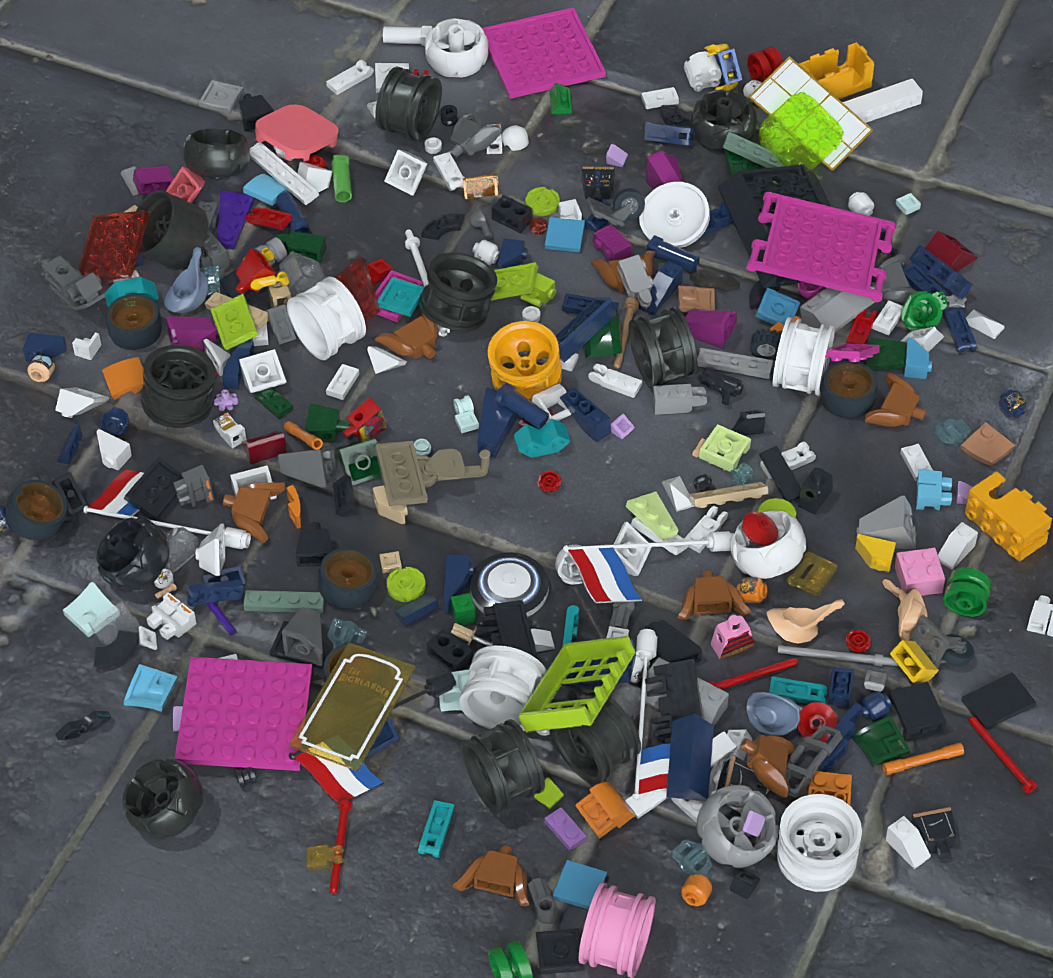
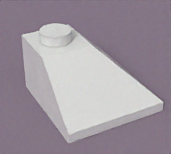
M397 150L385 182L414 196L427 163L407 151Z
M77 387L60 389L55 411L62 412V416L72 418L73 415H80L109 401V397Z
M220 524L201 542L200 547L196 548V560H199V567L216 576H220L226 560L224 524Z

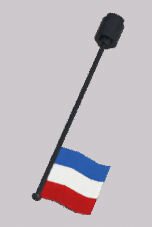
M443 671L427 679L426 685H424L425 690L388 707L384 714L426 693L436 698L453 690V687L456 686L453 674L450 671ZM382 711L314 743V745L349 758L351 754L357 756L356 752L338 736L379 717ZM307 746L293 754L292 752L289 753V759L296 760L309 771L325 793L337 803L340 800H350L384 783L370 772L360 758H353L350 761L311 746Z

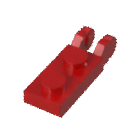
M255 207L252 210L253 214L246 216L249 224H258L283 230L292 220L290 213Z
M866 309L857 315L846 343L866 344L872 331L873 323L876 320L877 311L873 310L870 318L865 317Z

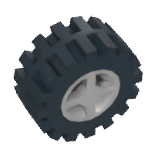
M768 328L767 330L761 329V331L757 330L753 333L750 344L752 355L756 358L776 360L781 333H776L774 329L770 331Z

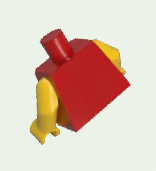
M251 248L236 271L241 281L237 285L236 290L241 294H245L248 289L259 292L266 286L275 285L276 282L286 286L290 281L287 274L283 271L279 272L277 277H275L276 272L269 263L275 256L269 248L262 249V253Z

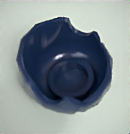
M113 407L111 411L103 414L100 421L101 430L114 437L122 436L129 427L128 414L121 408Z

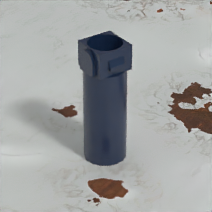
M288 192L279 194L276 197V204L281 212L291 214L292 220L288 223L291 231L311 234L307 221L292 195Z
M656 235L647 244V251H655L654 258L656 259L658 257L666 262H673L691 273L699 265V256L665 242Z
M506 382L498 389L494 401L502 407L506 406L537 429H541L547 422L550 414L517 392L516 388Z

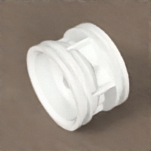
M334 277L323 279L314 287L304 293H299L287 302L288 315L297 336L308 351L320 360H326L336 354L341 344L345 342L352 344L365 336L366 325L356 300L349 290Z
M788 317L778 347L773 386L778 387L779 384H782L784 389H795L807 392L808 394L815 391V395L820 396L822 379L830 362V358L825 357L827 349L833 347L835 326H830L828 329L825 324H822L820 329L801 323V319L793 322V318Z
M488 646L478 650L473 657L469 670L470 674L459 700L462 711L473 722L487 729H492L496 725L504 724L506 720L512 719L525 731L518 715L547 670L535 657L512 647Z

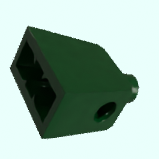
M310 404L305 431L318 437L323 443L337 441L338 432H343L350 427L348 421L340 420L338 409Z

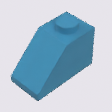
M908 337L904 377L926 379L927 372H931L932 369L929 353L913 338Z

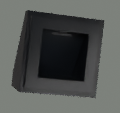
M742 869L733 877L730 891L748 899L760 882V878Z

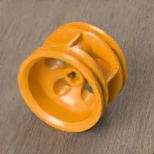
M519 321L504 326L492 337L488 346V359L495 390H498L508 382L516 388L517 392L532 401L533 395L561 384L562 369L559 359V346L555 335L550 329L536 322ZM530 351L528 357H520L518 353ZM541 358L548 359L547 362L542 365L537 364V361ZM509 362L515 366L512 369H508L502 365Z

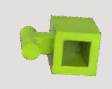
M537 273L533 293L521 295L520 298L537 307H541L542 303L546 305L556 294L555 281Z

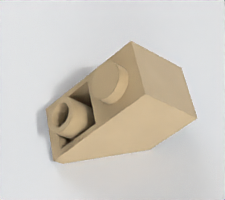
M384 485L372 488L373 500L378 514L400 524H405V516L408 515L406 505L389 506Z

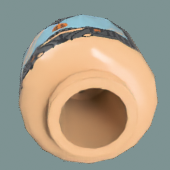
M37 355L29 364L27 371L34 381L45 382L54 372L55 365L48 356Z

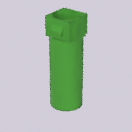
M334 155L331 168L333 171L335 199L338 202H347L352 198L349 158L345 155Z

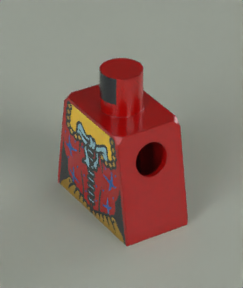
M368 398L348 415L347 419L350 427L342 433L348 441L355 436L361 441L385 431L388 428L381 408L371 398Z

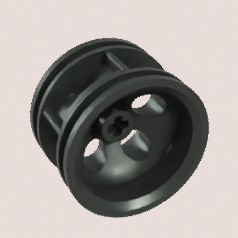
M451 252L440 254L433 258L427 273L429 284L424 287L420 299V308L423 314L435 324L451 330L470 331L481 327L486 322L490 302L497 285L495 271L481 259L468 254Z
M675 306L669 310H662L661 314L655 318L647 319L645 316H641L638 319L634 318L629 321V338L634 359L643 380L649 387H654L657 384L661 385L664 382L680 377L684 378L688 374L694 375L697 373L698 361L693 336L683 313L678 307Z
M506 720L504 724L500 723L492 729L461 742L462 757L468 775L479 797L492 813L497 814L502 809L509 808L510 799L516 796L531 798L535 793L539 794L544 791L545 781L538 757L528 737L514 720Z

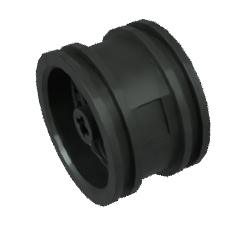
M398 66L392 68L385 77L378 95L375 112L377 127L391 133L396 131L403 132L407 138L417 141L424 140L431 132L440 109L442 85L439 78L425 74L421 77L413 75L411 70Z
M168 345L158 348L149 354L143 366L144 384L141 395V406L145 414L156 423L172 428L191 427L205 420L211 412L213 401L212 389L215 382V366L212 360L201 350L186 345Z
M594 690L580 700L595 698ZM610 696L591 726L582 725L550 729L553 742L568 766L579 777L593 785L602 783L612 775L614 767L620 763H628L641 752L640 737L633 722L623 708ZM582 704V705H580V706H585L586 709H588L587 704Z

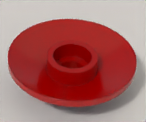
M756 511L749 512L744 516L742 529L752 542L761 546H768L777 540L778 528L769 516Z
M815 702L806 705L800 711V720L797 727L803 738L806 736L811 737L823 725L835 729L838 720L830 706ZM814 719L819 722L817 727H814L812 724ZM824 734L819 741L827 742L830 734Z

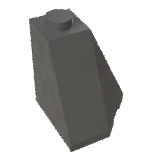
M325 446L318 450L312 448L278 454L277 464L281 474L322 488L333 485L334 478L331 475L337 467L335 446Z
M301 607L282 631L285 656L323 666L320 612L311 608Z

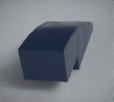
M253 338L241 343L230 356L222 375L224 389H239L241 375L243 376L239 359L253 356Z

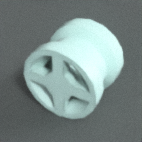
M469 395L464 396L463 399L457 398L453 400L457 415L471 410L474 413L473 403Z

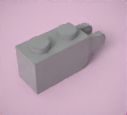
M636 255L618 261L617 270L628 297H637L641 307H649L652 301L650 291L653 282L651 277L646 274L644 260H641L640 256Z
M691 384L654 386L653 405L655 415L689 413L693 406L706 405L705 388L691 387Z

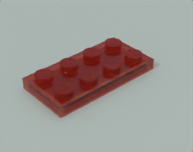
M359 257L335 276V278L352 294L366 323L380 312L366 260Z

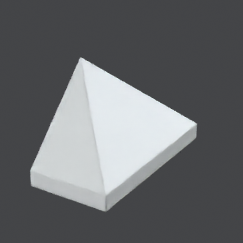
M973 310L966 317L969 326L993 339L1005 327L976 310Z
M204 339L205 353L212 360L219 376H222L231 355L208 339Z
M369 346L367 349L376 374L406 365L407 361L377 346Z
M680 476L662 481V485L676 512L694 507L689 502V493Z

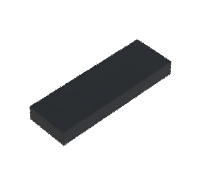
M774 446L761 452L759 456L784 500L791 502L800 498L801 487L779 448Z

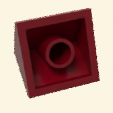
M279 431L242 441L250 465L277 457L278 454L286 453L284 434Z

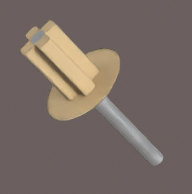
M455 623L450 633L468 641V645H470L472 640H475L486 646H492L491 642L474 635L477 629L476 626L472 631Z

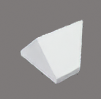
M300 162L297 174L320 192L329 188L333 171Z
M935 327L911 331L901 341L907 342L908 337L913 338L929 352L944 336Z

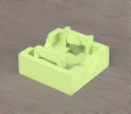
M717 424L700 448L699 458L733 473L738 466L742 454H746L749 450L751 439Z

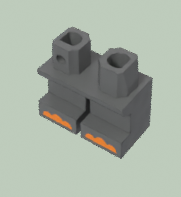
M203 465L181 473L182 479L173 482L180 506L191 503L194 508L197 504L196 502L206 499L207 503L214 501L210 479Z

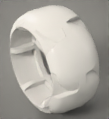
M455 18L439 22L427 34L425 40L426 59L435 72L445 77L463 78L473 75L480 70L482 65H485L488 58L487 36L484 30L473 21ZM469 45L472 49L465 51L464 46ZM449 48L450 52H446L441 49Z
M783 511L763 512L775 522L778 528V538L771 545L761 546L748 539L743 532L742 522L737 526L736 532L732 534L730 539L731 554L736 566L744 574L748 573L753 578H772L790 571L801 561L803 552L806 550V538L802 526L795 517H791L790 514Z

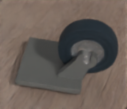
M633 188L619 191L614 197L611 206L590 197L586 199L595 217L599 219L603 217L615 226L620 225L624 227V220L638 218L645 208V200L642 194Z
M925 615L920 617L909 641H915L937 669L941 663L945 662L955 666H965L974 655V648L968 640L955 634L945 635Z

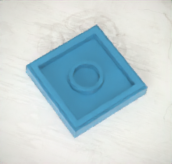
M550 217L545 249L580 252L585 221Z
M767 288L755 317L773 325L777 322L785 325L788 317H795L800 302Z
M567 860L553 893V899L589 910L601 882L605 883L607 872Z

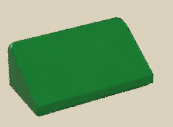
M555 83L549 91L551 113L555 115L571 114L570 88Z

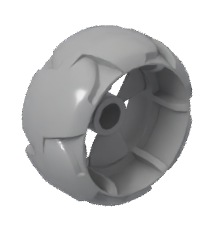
M745 785L726 786L710 795L702 804L696 823L697 833L702 838V847L707 854L718 863L732 865L734 868L748 867L762 860L773 849L779 833V825H775L776 812L770 801L761 792L752 791ZM726 803H733L735 807H741L743 810L741 817H733L728 820L719 812V808ZM749 811L765 817L762 830L754 846H752V843L742 830Z

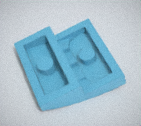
M265 174L256 176L243 187L245 194L272 206L276 203V197L279 194L289 193L276 179Z

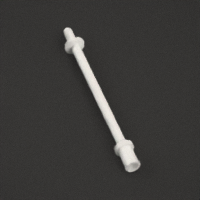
M406 230L407 240L405 241V247L412 251L425 287L429 283L427 272L418 250L420 240L413 236L411 230ZM437 325L440 336L448 335L447 333H450V329Z

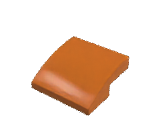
M139 357L117 362L102 370L111 396L115 400L129 391L136 394L142 390L144 384L143 365Z

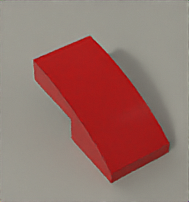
M379 259L369 263L367 270L354 274L352 280L361 289L365 290L383 280L393 268L383 259Z

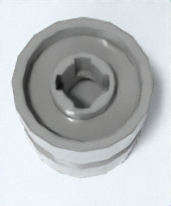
M277 237L266 242V245H260L254 249L262 253V249L269 248L275 256L273 260L269 261L271 266L275 262H279L287 257L285 246Z

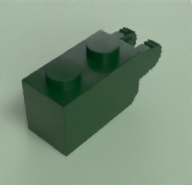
M291 231L290 234L279 233L275 236L285 246L287 256L290 259L321 264L326 251L325 236Z

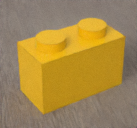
M902 640L890 653L913 683L929 682L939 671L915 641Z

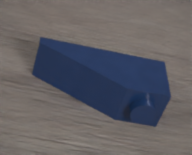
M667 261L652 281L653 286L650 291L652 301L650 306L643 308L639 304L638 308L654 316L683 282V267Z
M446 555L444 614H449L451 611V597L462 595L470 583V575L474 574V563H470V555Z

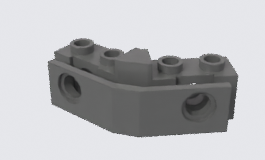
M200 201L198 207L202 208L207 215L208 232L201 249L199 267L203 274L207 273V268L216 273L229 266L228 252L214 236L219 218L218 204Z
M61 256L42 266L44 277L50 283L49 288L74 310L87 308L105 297L104 293L99 295L97 292L102 289V286L100 285L101 280L96 274L92 272L82 276L79 270H75L68 260L65 261Z

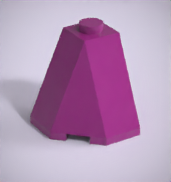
M659 151L647 157L646 183L653 190L667 183L683 182L678 160L675 156Z
M690 310L687 316L684 317L689 325L693 339L722 349L737 324L738 312Z
M166 317L171 345H186L190 347L194 345L198 350L204 352V339H208L214 344L217 343L216 335L219 333L216 324H212L209 317Z

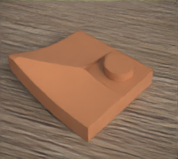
M678 286V306L681 312L715 310L714 288Z
M985 422L961 444L960 449L974 459L991 466L1011 452L1015 445Z

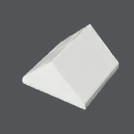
M275 349L239 359L244 382L250 393L286 383Z
M624 522L613 545L648 543L628 522ZM652 547L616 548L614 550L623 562L627 573L638 576Z

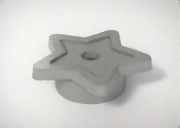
M954 293L952 296H946L949 308L965 307L966 297L961 299Z

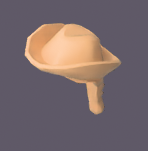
M884 579L882 581L884 587L901 601L898 607L899 636L902 640H909L922 615L927 617L923 598L915 587L906 594L903 589H899L891 581Z
M842 599L835 600L833 603L815 610L792 607L771 609L767 611V617L774 630L783 639L798 644L811 641L817 636V624L819 621H822L825 616H829L836 609H841L845 603Z

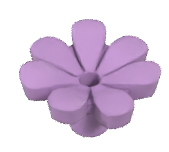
M222 390L221 394H217L214 400V405H219L220 411H224L225 407L228 410H232L233 405L239 403L237 395L235 393L230 394L229 390Z

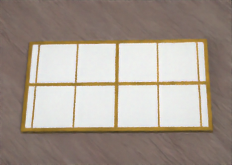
M790 56L748 97L749 100L831 172L835 171L873 132L870 126Z

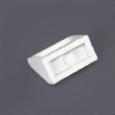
M560 384L533 395L532 402L547 413H549L547 408L557 403L565 409L553 416L550 415L546 423L551 419L559 421L572 415L560 399V396L567 393Z
M268 466L230 475L235 497L240 487H245L250 483H273Z

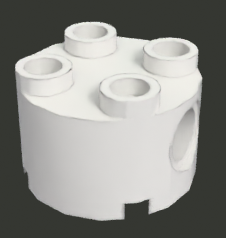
M706 51L690 56V60L688 62L686 60L684 63V70L689 83L697 92L706 87L718 86L722 75L715 55L707 57L708 52Z

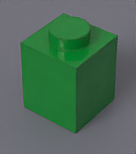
M470 593L451 597V611L455 623L459 625L475 623V608Z

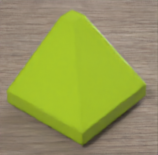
M547 777L545 779L544 791L535 794L534 798L548 809H551L564 794Z

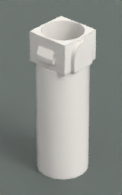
M384 26L383 43L422 44V46H425L427 34L432 29V26Z

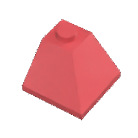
M182 166L166 192L192 203L202 189L205 180L201 175Z

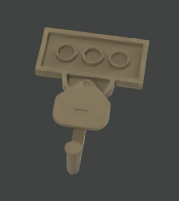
M413 441L375 444V452L389 506L427 503L428 497L425 488L432 486L436 481L482 477L489 470V450H482L480 452L481 465L464 467L461 453L455 449L438 450L430 458L425 455H416Z

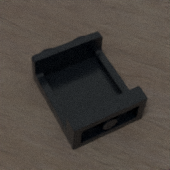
M928 682L915 683L903 688L898 687L889 692L888 698L894 706L903 726L902 736L906 742L944 732L946 720Z

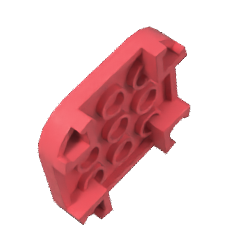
M302 105L284 106L260 118L255 125L256 140L259 143L267 141L285 152V159L291 161V158H302L303 162L309 160L311 153L327 145L332 148L335 147L339 132L338 127L334 123Z

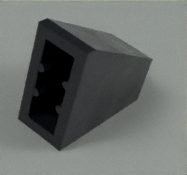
M666 621L652 622L645 626V629L655 631L657 636L656 660L659 657L669 663L694 659L695 663L701 661V647Z

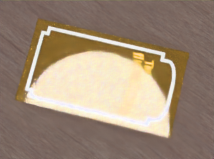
M348 643L289 746L358 771L415 671L416 666Z

